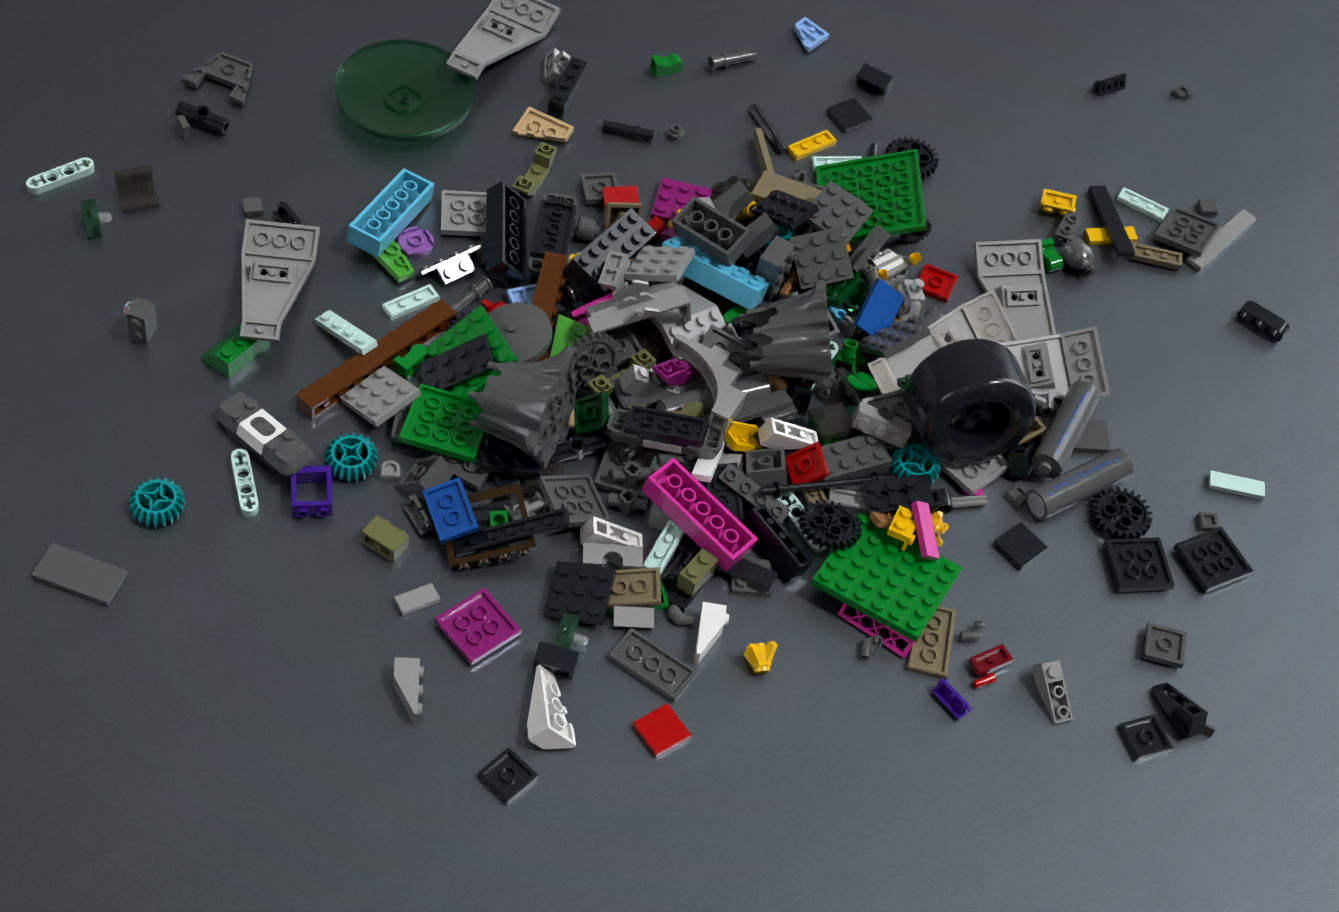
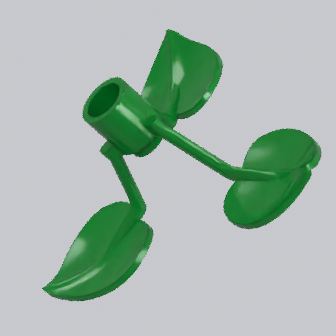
M845 339L842 349L838 350L836 356L831 361V367L837 359L850 364L852 375L847 377V382L850 386L863 391L877 390L878 386L871 376L864 372H855V366H863L866 359L859 350L856 341Z

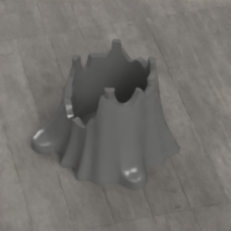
M825 280L815 281L813 289L802 294L770 303L764 307L746 310L747 314H739L740 321H749L756 324V328H753V332L747 336L748 340L757 343L755 350H748V358L756 357L759 359L757 361H750V372H761L762 375L808 379L816 381L822 390L831 389V351Z
M568 346L561 353L537 362L510 361L507 363H494L489 361L487 368L501 375H488L484 391L469 392L468 397L476 400L483 411L478 415L477 421L470 419L469 426L476 427L517 446L530 455L541 468L545 469L550 458L555 453L559 440L564 441L569 431L570 417L574 408L577 387L574 386L576 374L573 373V368L578 350Z

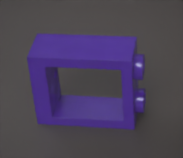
M331 465L306 466L291 475L292 517L333 516ZM327 483V501L297 502L296 484Z

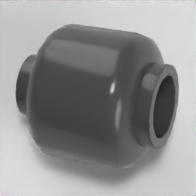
M580 216L578 219H575L572 233H575L577 239L591 241L594 236H598L599 226H596L597 222L595 219Z

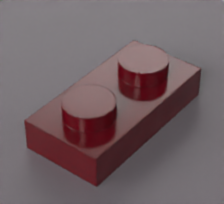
M1000 644L970 657L968 662L977 676L981 677L1011 664L1014 659L1005 646Z

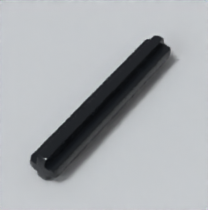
M756 103L750 106L751 113L780 154L786 153L788 147L761 108Z

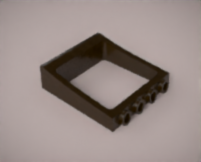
M519 483L467 495L471 508L516 498L522 518L528 517ZM530 538L524 544L457 559L455 558L453 540L446 542L450 569L458 567V570L469 569L470 564L478 563L479 566L487 565L490 563V560L498 558V561H505L510 559L509 555L526 556L530 554L529 551L537 549L535 539Z

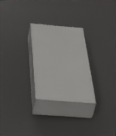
M829 488V503L833 500L835 505L840 502L842 508L848 506L847 510L865 513L863 493Z
M430 583L394 597V601L401 615L405 616L440 603V597L433 584Z
M614 606L613 627L653 629L654 608Z

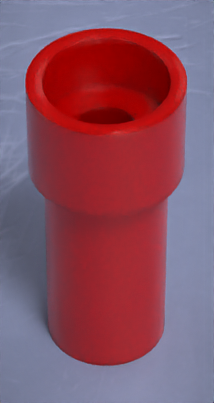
M989 673L982 678L974 680L972 684L976 689L996 682V677L994 673Z

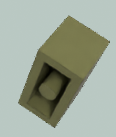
M376 515L362 530V543L394 563L409 547V535L404 530L393 526L387 519H382Z
M702 548L679 573L676 587L693 597L715 573L719 559Z

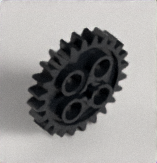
M904 136L903 140L898 137L897 141L893 139L892 143H889L888 147H886L885 154L917 149L921 179L925 180L926 177L930 178L931 174L934 175L939 159L937 158L938 154L934 153L935 149H930L931 144L925 145V140L919 142L920 139L914 140L913 136L910 139Z
M1117 486L1115 491L1110 487L1108 491L1105 489L1102 493H1098L1091 506V516L1095 517L1093 523H1099L1097 529L1103 528L1102 534L1108 532L1109 538L1114 535L1116 539L1141 538L1142 535L1145 536L1151 527L1153 519L1150 517L1153 513L1149 511L1150 506L1144 505L1146 500H1140V494L1134 496L1133 490L1128 493L1127 488L1121 491L1119 486ZM1128 505H1130L1127 511L1123 512ZM1117 516H1120L1115 523H1112L1116 520Z
M825 499L823 503L816 500L815 504L810 502L809 506L805 505L798 521L800 523L799 529H803L801 534L807 535L806 540L812 539V545L818 543L820 549L826 546L827 551L833 548L835 552H837L838 548L845 551L846 547L851 549L852 545H856L862 528L860 527L861 522L858 521L859 517L853 516L854 511H847L848 506L842 508L840 502L835 505L833 500L827 503Z

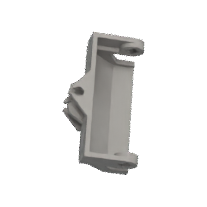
M633 279L631 280V285L628 286V283L624 282L612 293L613 299L600 301L598 304L585 308L589 330L593 335L597 331L602 333L677 308L683 323L691 321L689 298L684 287L680 288L676 282H664L649 287L647 281Z

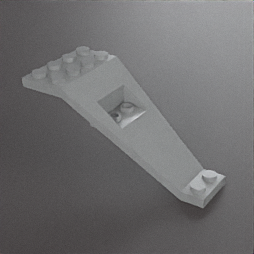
M492 0L481 17L455 48L446 66L477 80L485 66L545 38L561 10L559 7L543 0Z
M246 219L241 252L242 323L240 339L279 342L281 325L316 264L320 227ZM266 271L267 274L261 275V272ZM285 273L286 276L280 277V274Z
M1042 240L974 242L976 278L985 293L994 289L1019 340L1055 335L1056 330L1044 273ZM1028 294L1032 296L1031 300L1028 298ZM1012 295L1015 296V301L1011 299ZM1035 355L1033 359L1037 360L1040 356Z
M647 281L649 287L654 284L664 283L662 281ZM682 284L680 288L684 287L690 301L691 321L683 323L678 308L649 317L650 321L659 328L670 352L677 333L701 344L711 324L720 329L726 326L716 304ZM671 352L673 358H676L679 361L684 359L679 355Z
M994 289L960 305L928 326L927 328H929L931 335L887 358L881 357L867 365L881 393L885 394L906 388L907 382L917 365L928 355L943 346L967 339H986L1004 343L1017 341L1019 338ZM950 336L951 341L945 342L944 338Z
M1096 326L1061 334L1000 343L1007 347L1016 357L1033 394L1040 396L1041 394L1050 393L1054 395L1055 400L1063 401L1074 382L1086 381L1098 389L1100 398L1111 396ZM1035 355L1040 356L1037 360H1034L1033 357ZM1038 372L1043 373L1041 377L1036 376Z

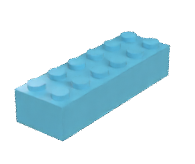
M403 168L349 224L346 242L379 257L431 201L435 183Z
M678 235L663 242L662 247L679 248L685 246L687 248H694L695 255L682 274L683 276L746 309H753L762 302L770 284L765 281V278L758 275L755 276L749 273L748 269L739 268L734 263L731 267H728Z

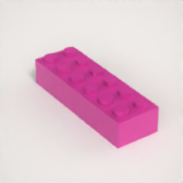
M672 458L650 475L641 489L701 549L704 548L719 559L718 565L725 572L750 552L758 540L675 458Z

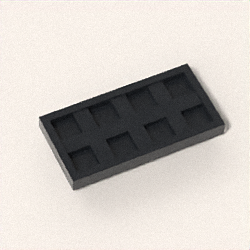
M777 189L771 191L767 197L757 201L750 208L753 215L760 217L766 212L773 223L790 230H794L819 211L816 204Z
M483 334L418 363L424 385L448 391L493 371L487 368V364L489 361L494 363L495 361L488 336Z

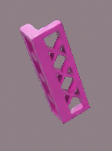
M846 603L842 605L838 615L870 636L880 635L879 628L885 627L889 630L890 638L882 637L883 645L903 658L907 656L915 643L914 641L873 618L871 619L874 626L867 627L862 617H867V615L861 614L860 611L856 610L857 615L850 616L845 612L848 605ZM902 638L908 642L904 651L897 647L896 639Z

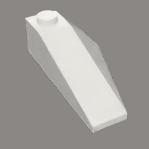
M539 664L536 667L527 721L528 739L532 744H536L542 749L574 748L576 746L574 729L572 724L567 723L565 714L568 712L566 707L562 706L558 697L561 696L554 674Z

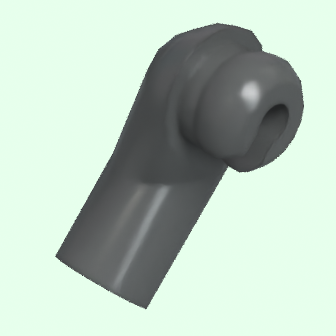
M674 604L668 607L667 614L676 625H694V615H684L679 607Z
M977 620L970 631H961L959 634L960 641L979 640L985 632V623Z

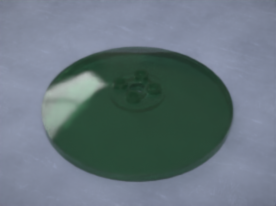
M393 39L367 45L350 55L343 62L336 75L335 96L337 104L345 117L364 132L391 141L418 142L442 136L461 124L471 110L474 86L472 78L446 66L451 56V53L422 41Z

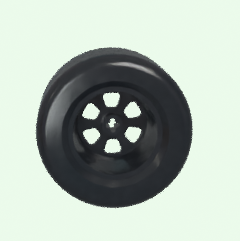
M967 339L939 348L917 365L905 389L907 408L924 448L932 457L952 465L979 464L1003 455L1015 447L1027 435L1036 416L1035 398L1016 357L1007 347L991 340Z

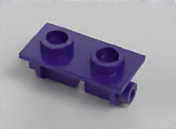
M941 678L937 682L938 685L931 692L959 720L972 711L973 708L948 683L947 679Z

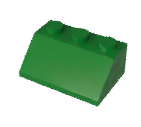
M239 325L205 352L201 358L230 379L270 346V341L240 339L241 325Z

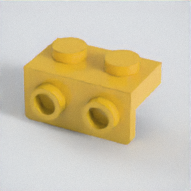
M1044 188L1039 210H1043V212L1048 214L1057 213L1062 217L1067 212L1073 215L1076 210L1077 196Z
M732 421L725 431L724 439L728 443V447L735 452L742 451L746 453L749 450L762 449L753 437L758 430L756 425Z
M899 506L887 535L903 541L904 544L901 550L905 551L907 545L912 546L916 537L913 533L917 534L913 511Z

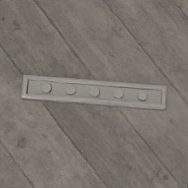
M1242 209L1221 228L1201 258L1191 254L1186 262L1198 271H1201L1248 229L1257 218Z

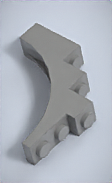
M677 333L673 340L671 352L684 358L703 375L712 392L714 404L707 425L725 433L742 409L747 394L734 388L738 372L726 367L730 352L715 345L710 349Z

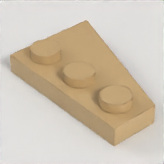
M528 107L512 130V135L566 143L574 131V126Z

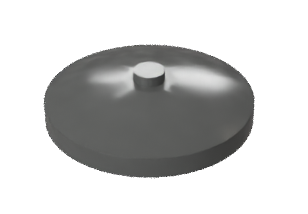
M515 302L502 305L489 313V316L519 362H534L549 348L552 341V326L546 313L539 307L529 303Z

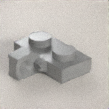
M555 48L544 56L543 81L548 84L553 79H556L559 75V68L562 65H567L570 61V55L564 51L560 53Z

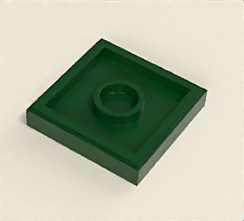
M602 391L575 400V436L583 437L607 429L609 420L608 392Z

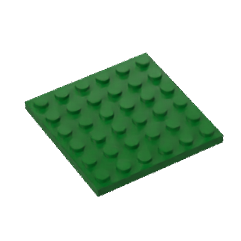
M917 149L816 166L817 185L826 186L831 180L874 210L850 242L863 241L876 225L887 231L890 236L926 230Z
M860 512L858 514V521L861 522L860 527L862 531L859 541H857L856 545H852L851 549L846 547L845 551L838 548L837 552H835L833 549L810 584L912 641L917 642L963 567L941 555L936 560L922 558L920 545L913 541L912 546L907 545L905 551L901 550L904 544L903 541L887 535V529L876 527L869 516Z

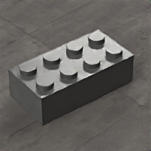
M695 196L671 220L675 234L728 267H731L752 243L751 230Z
M869 434L824 445L821 448L830 476L820 481L870 476L872 472L886 473L889 472L892 459L881 439ZM829 488L822 489L823 492L829 490Z

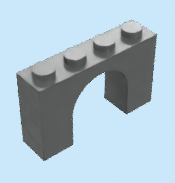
M739 180L712 203L716 210L735 220L738 213L753 202L755 198ZM766 212L746 226V228L751 230L752 243L743 252L744 256L749 258L781 232Z

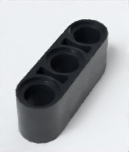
M1247 301L1237 313V317L1241 322L1276 342L1280 341L1290 329L1287 321L1254 301Z

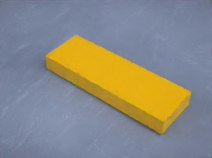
M824 130L787 146V152L795 161H798L835 145L837 140L828 130Z
M1124 227L1131 243H1137L1138 237L1134 227ZM1105 228L1085 229L1084 234L1088 245L1111 244Z

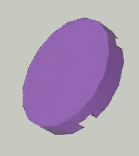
M409 227L400 233L397 243L404 255L420 258L428 255L433 250L434 239L432 234L426 229L421 230L420 227Z

